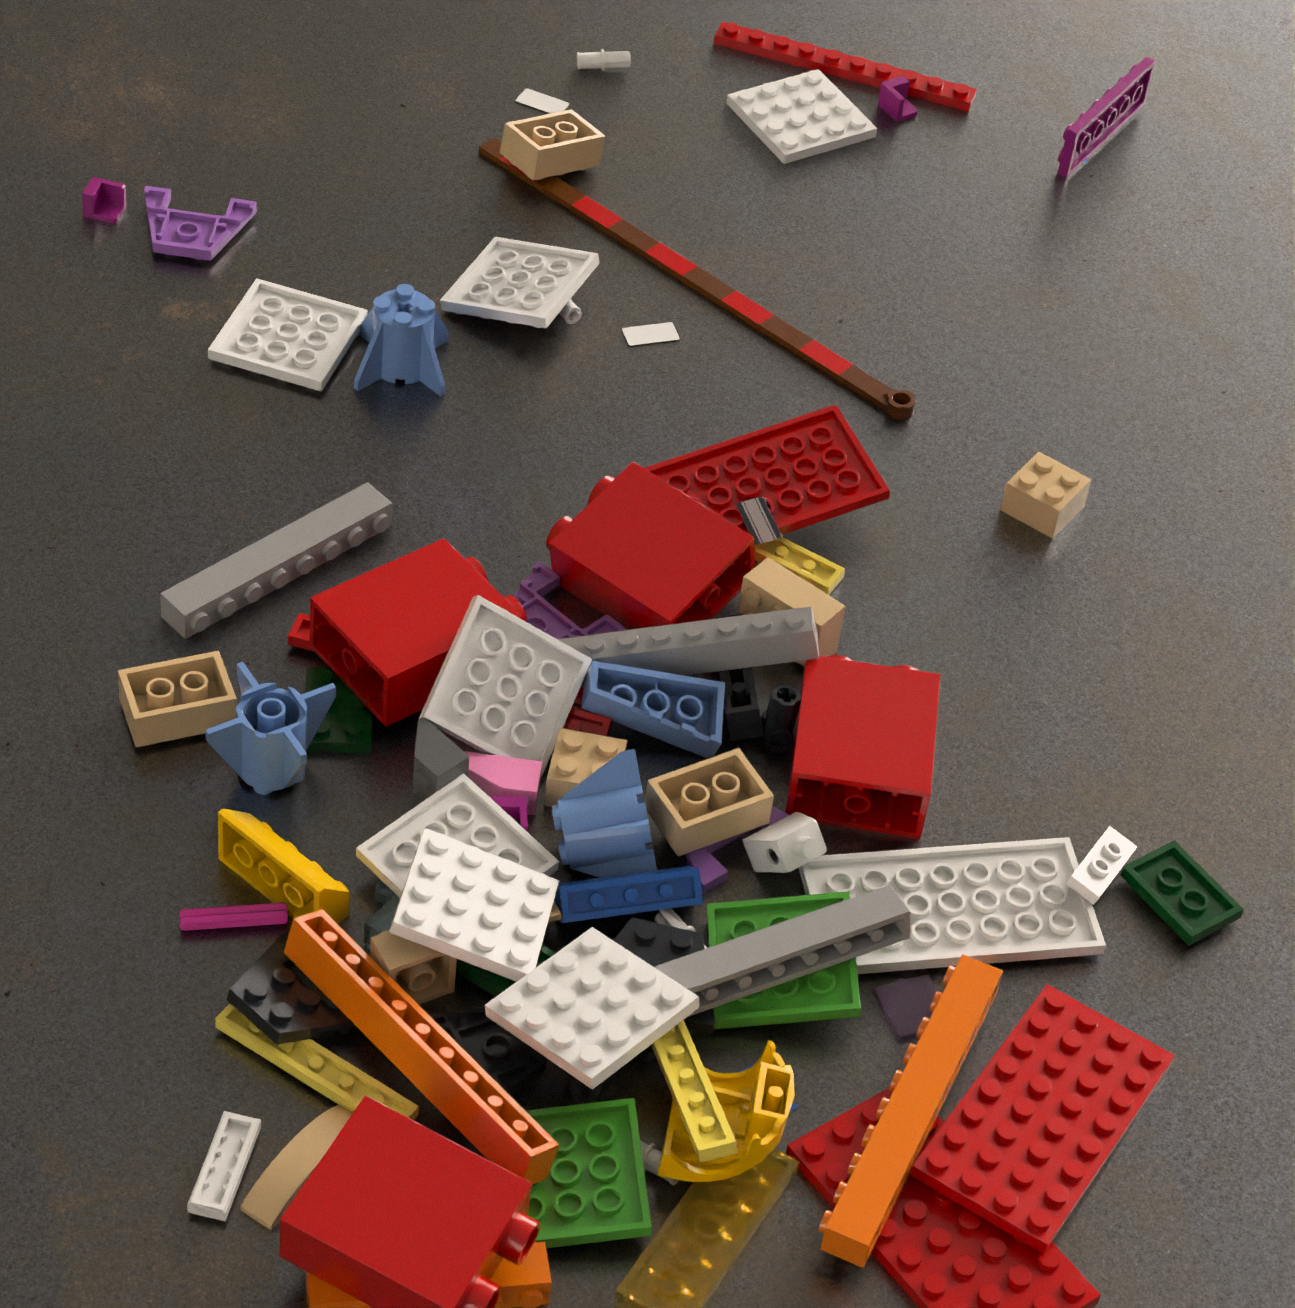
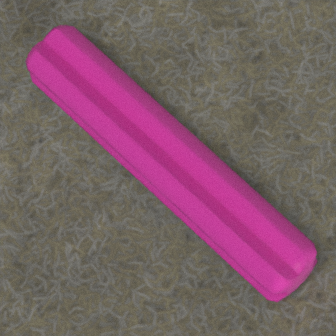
M280 902L182 909L179 914L180 927L183 931L285 924L288 921V908L286 903Z

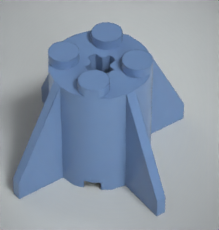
M409 284L398 285L396 289L376 297L373 301L372 309L360 324L359 336L369 342V345L355 376L354 389L360 391L381 378L391 383H395V379H405V384L420 381L440 397L444 395L445 382L435 348L448 341L449 331L437 313L435 303L426 295L415 291L414 287Z
M244 662L237 663V677L242 695L240 703L236 706V719L206 729V740L248 785L253 786L256 793L266 795L272 791L290 787L305 778L306 750L336 698V687L331 683L300 694L289 686L288 691L277 688V683L259 685Z
M635 749L618 753L558 799V805L552 806L555 830H563L564 839L558 840L562 866L569 864L570 869L597 877L657 870L652 844L645 845V843L652 842L646 805L643 796H636V794H642L643 790Z

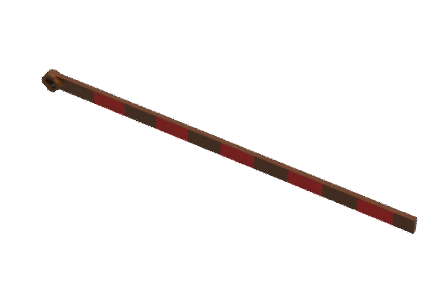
M493 138L479 146V153L880 407L890 417L906 420L914 415L916 402L914 400L915 395L912 392L891 389L558 177L550 176L541 180L528 178L524 172L500 154L501 141Z

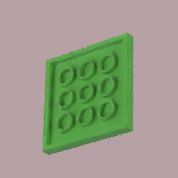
M850 891L707 904L709 947L850 899ZM856 957L714 1007V1028L723 1029L862 1017Z
M635 1098L526 1110L559 1144L547 1179L532 1185L528 1216L541 1222L535 1242H545L546 1248L652 1236Z

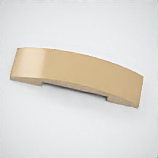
M337 1105L319 1115L303 1128L262 1173L241 1204L240 1210L269 1230H272L280 1222L287 1208L353 1113Z

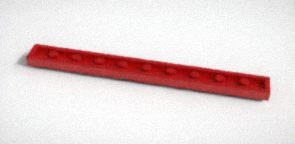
M722 21L714 36L715 45L809 70L819 69L824 74L876 88H881L882 82L904 76L910 81L907 96L969 112L976 97L977 89L966 84H957L939 77L919 74L913 70H904L887 63L870 61L861 56H852L840 53L834 49L821 48L811 43L791 40L785 36H776L759 29L742 27L732 22Z

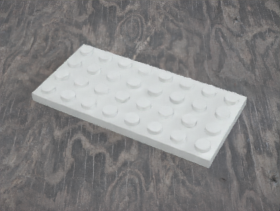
M1069 837L822 855L798 867L805 895L850 891V898L890 885L910 910V938L856 957L858 974L956 966L962 954L989 964L1104 954L1106 944L1092 904L1065 884L1079 866Z

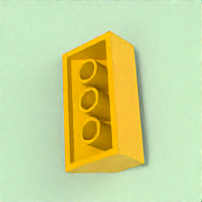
M224 808L218 812V859L273 903H286L290 917L294 919L323 909L338 924L350 915L349 890L342 882L335 881L326 874L317 862L307 859L298 852L291 842L284 841L273 832L267 823L260 822L250 813Z

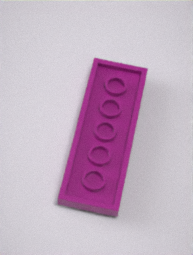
M1146 56L1141 62L1134 64L1128 74L1122 75L1115 86L1109 87L1103 97L1099 100L1096 99L1090 109L1082 112L1077 121L1066 127L1063 133L1064 147L1058 156L1060 164L1057 174L1068 178L1145 105L1156 60Z

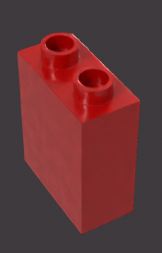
M635 462L627 466L615 479L611 476L603 477L591 491L588 505L574 519L569 516L559 519L550 530L546 540V547L550 550L552 570L560 576L559 586L600 613L608 614L627 630L715 618L741 591L743 577L755 568V546L752 535Z
M443 538L310 597L309 646L382 724L387 727L423 710L474 596L479 595L528 623L523 606L514 596L507 595L503 597L488 582L485 570L477 559L471 556L464 558Z
M842 655L819 656V659L806 660L800 690L801 703L795 726V740L792 750L785 813L791 815L795 812H800L815 819L819 824L921 839L932 789L941 674L919 671L908 665L891 667L852 661L850 658Z
M365 1095L281 1217L279 1257L373 1308H494L500 1296L502 1286L491 1281V1277L503 1258L517 1266L525 1260L538 1236L541 1222L528 1216L532 1190L531 1182Z

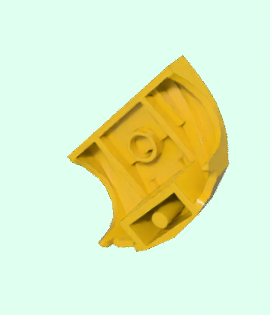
M768 1040L757 1062L742 1072L724 1074L713 1072L704 1067L735 1137L737 1153L700 1163L672 1097L671 1111L657 1176L690 1182H711L728 1179L740 1175L761 1163L778 1145L788 1120L795 1092L791 1065H785L782 1057L775 1052L776 1047L773 1041Z

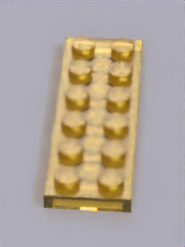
M773 1149L761 1163L740 1175L718 1181L693 1182L618 1286L615 1299L630 1308H704L798 1171L799 1162Z

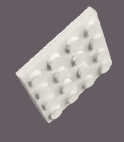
M819 69L727 95L726 104L783 164L876 137L877 128Z
M494 237L440 299L441 309L455 312L456 314H467L484 319L490 318L507 321L508 323L530 325L536 328H547L599 265L598 253Z
M256 278L208 348V359L322 391L360 332V324L367 316L368 310Z
M479 595L474 596L419 718L427 719L436 728L484 754L542 761V777L555 747L559 728H563L592 659Z
M464 773L356 848V856L399 898L401 897L419 840L425 828L547 876L553 874L559 867V861Z
M425 828L419 840L389 932L517 982L536 968L559 880Z
M591 927L485 1004V1012L488 1018L593 1090L699 1008V996Z

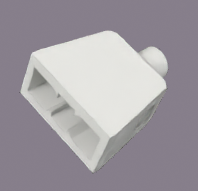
M795 812L742 840L754 872H791L827 852V847L816 820L800 812Z

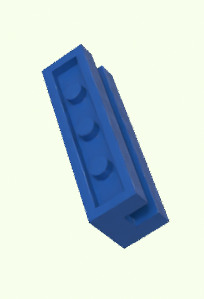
M683 866L558 883L554 901L561 912V920L557 921L567 923L703 904L699 868H692V866Z

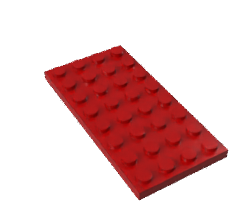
M836 404L645 467L649 472L747 533L749 532L736 504L758 497H764L781 535L890 498V489Z
M1046 984L912 1165L909 1175L1044 1254L1171 1066L1175 1055Z
M890 1087L787 1144L786 1155L833 1209L836 1206L833 1203L835 1192L841 1181L848 1183L851 1175L847 1174L850 1162L856 1152L862 1155L865 1147L861 1146L865 1132L870 1124L873 1126L877 1125L879 1119L875 1118L878 1107L883 1097L890 1099L893 1093L889 1091ZM937 1116L918 1157L944 1122L939 1116ZM911 1175L908 1176L871 1252L919 1308H1092L1098 1304L1101 1296L1053 1241L1043 1254Z

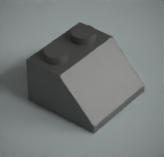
M422 717L418 719L414 753L412 803L414 807L463 773L468 777L469 756L432 723Z

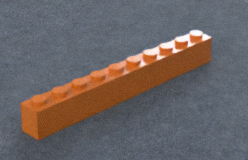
M323 909L294 918L284 953L489 1161L531 1182L532 1185L547 1179L559 1144Z
M963 954L956 967L950 965L947 969L942 983L945 989L943 993L939 991L935 993L929 1009L932 1015L930 1019L923 1017L916 1034L919 1041L917 1045L910 1043L903 1059V1064L906 1067L903 1072L897 1070L892 1079L889 1091L893 1093L890 1099L883 1097L875 1116V1118L879 1119L877 1125L873 1126L870 1124L865 1132L861 1146L865 1147L862 1155L856 1152L850 1162L847 1174L851 1175L848 1183L840 1182L833 1198V1203L836 1204L833 1212L826 1210L818 1228V1232L823 1234L820 1250L864 1268L910 1174L912 1165L915 1163L993 1003L1003 970Z

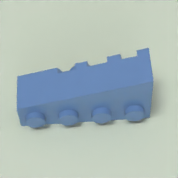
M592 661L584 677L581 709L612 718L614 722L709 759L714 757L721 745L725 682Z

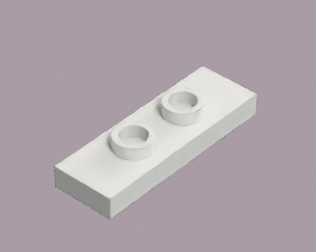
M1109 826L1065 884L1094 905L1137 846Z
M227 1111L223 1112L187 1204L188 1213L226 1221L260 1132L261 1119Z

